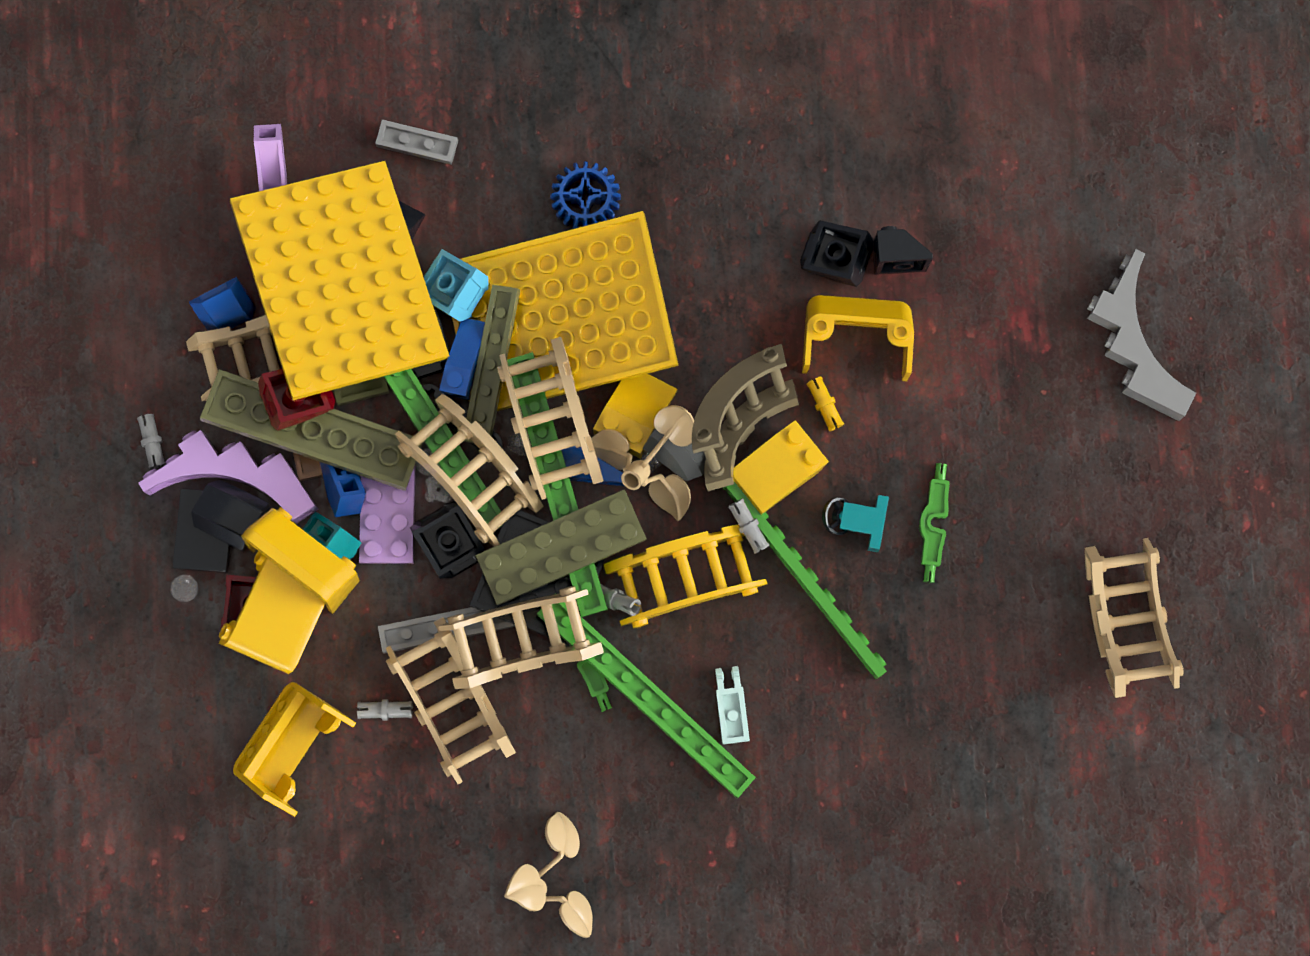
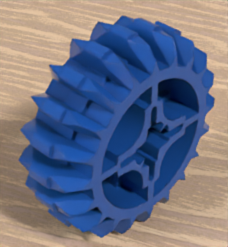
M585 161L583 168H579L578 164L574 163L573 171L565 167L564 173L566 176L560 174L556 176L559 183L552 184V189L556 192L551 193L550 198L555 201L552 204V209L558 210L556 217L558 219L565 217L563 221L565 226L573 222V229L579 228V225L584 227L607 221L605 217L614 219L615 213L612 210H619V204L615 201L621 200V194L617 192L620 187L618 183H613L615 180L613 174L606 176L608 173L606 167L598 171V163H594L592 168H589L588 162ZM590 179L600 183L606 192H601V189H594L590 185ZM581 180L578 188L570 189V192H566L571 184ZM585 187H587V193H589L586 207L584 206V200H582ZM565 202H571V204L580 206L582 214L572 211ZM605 202L601 209L590 214L592 206Z

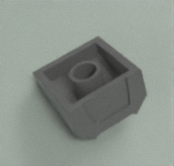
M655 429L643 449L650 454L664 434ZM668 438L654 456V458L685 481L702 476L705 471L706 457L704 451L693 453L692 443L688 446H677Z

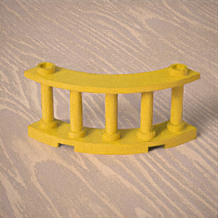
M739 524L723 527L719 532L708 534V531L672 540L646 548V552L634 556L629 554L603 564L606 574L617 573L618 577L622 578L626 595L635 599L639 598L631 574L634 572L633 568L643 565L648 570L658 608L642 612L641 608L637 615L620 620L621 626L632 624L633 628H638L649 624L647 619L694 604L737 593H742L743 597L758 593L757 588L766 585L767 581L762 579L752 582L741 544L743 541L742 537L745 535L740 533L738 529L740 528ZM727 542L728 545H731L742 584L727 587L716 547H718L717 543ZM702 547V550L706 551L717 590L698 595L686 555H689L688 550ZM672 555L673 559L677 560L687 599L668 604L657 564H659L658 559Z

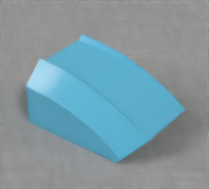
M443 249L438 253L424 276L433 306L460 322L472 317V312L485 291L488 290L487 275Z

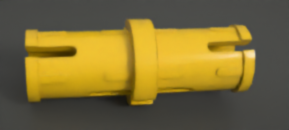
M818 377L815 378V382L819 389H817L813 380L809 381L807 386L817 403L815 405L816 410L821 412L828 431L835 430V425L832 419H834L837 428L843 426L844 422L834 405L836 403L834 397H830L823 378Z

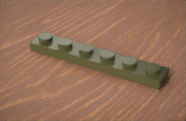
M493 284L466 418L471 424L477 421L491 437L503 383L501 382L497 367L502 366L501 354H505L506 359L508 357L520 295L518 288ZM471 439L469 441L464 440V442L474 443Z

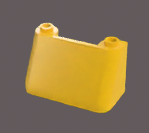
M258 551L254 558L256 570L259 571L258 576L237 621L232 620L229 624L225 623L221 628L219 644L290 674L300 660L325 603Z

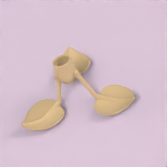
M671 405L662 408L656 414L654 427L664 436L645 460L632 462V455L628 453L629 443L627 439L615 430L605 429L591 438L598 458L617 470L623 469L624 473L621 476V480L628 489L637 490L641 485L645 487L650 483L649 495L660 508L670 513L677 521L681 520L687 512L691 500V493L687 483L675 474H670L666 478L662 474L649 477L650 466L648 463L668 438L677 446H688L692 443L694 419L691 413L681 406Z
M557 811L546 823L545 836L550 847L557 851L558 855L539 872L535 867L528 864L520 866L511 877L504 897L517 902L529 911L541 910L545 902L559 901L562 903L559 908V914L564 924L575 934L588 938L592 932V910L588 900L577 891L569 892L566 898L564 896H546V883L540 879L564 855L568 858H573L579 851L580 841L575 826L568 817Z

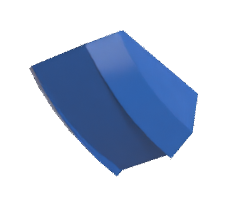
M237 277L189 301L194 312L208 331L225 327L232 329L247 320L250 321L256 308L247 290Z

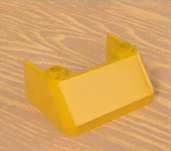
M823 295L814 296L809 300L805 320L803 374H807L810 367L812 340L823 341L828 339L834 331L835 324L887 328V338L890 343L897 347H904L902 381L908 380L912 373L914 327L912 311L906 303L901 301Z
M279 507L278 510L271 508L241 535L242 539L251 552L254 553L258 550L323 600L328 611L333 614L360 581L357 572L354 570L356 565L345 556L340 559L290 521L292 516L283 508Z
M291 682L282 690L237 758L233 773L261 798L295 817L298 812L287 803L294 796L296 790L295 781L290 776L320 731L324 734H329L339 727L341 721L351 727H354L356 722L299 684Z

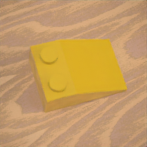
M650 374L621 380L593 428L594 435L605 429H612L621 433L629 443L628 453L641 459L645 451L643 447L655 430L654 419L656 414L662 408L670 405L678 389Z
M795 420L735 466L733 469V480L762 515L818 474L829 461Z

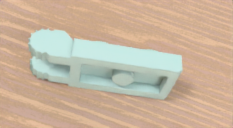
M738 666L732 667L731 675L734 688L724 689L722 669H715L722 745L748 742L750 739Z

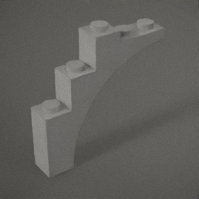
M1135 249L1130 256L1125 255L1119 267L1123 271L1119 279L1116 277L1113 279L1108 289L1109 292L1103 290L1098 297L1093 296L1087 307L1091 311L1087 319L1113 331L1105 342L1104 346L1108 349L1104 356L1130 368L1122 380V384L1125 385L1122 393L1180 421L1185 417L1196 393L1174 379L1160 365L1143 337L1137 318L1135 292L1139 269L1145 253Z

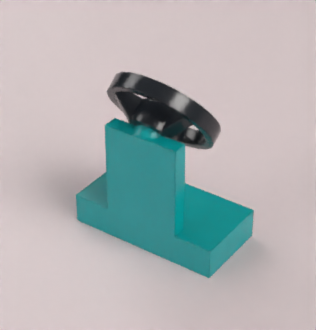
M878 495L875 508L849 503L844 498H832L823 508V525L833 535H843L848 531L870 534L867 551L878 552L881 546L889 497ZM833 503L835 510L832 513L833 521L829 525L828 510ZM840 524L839 529L843 530L840 532L834 531L833 529Z

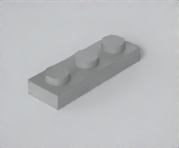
M382 120L375 144L379 148L452 165L458 138Z

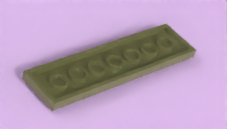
M220 369L200 416V421L403 491L407 489L416 464V460L413 457L407 458L398 448L400 442L395 435L398 432L397 430L336 409H332L302 423L276 430L271 425L270 418L260 396L258 382ZM403 433L409 439L413 437L411 435Z

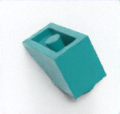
M316 511L302 529L340 559L343 556L349 560L353 558L357 553V549L362 544V542Z

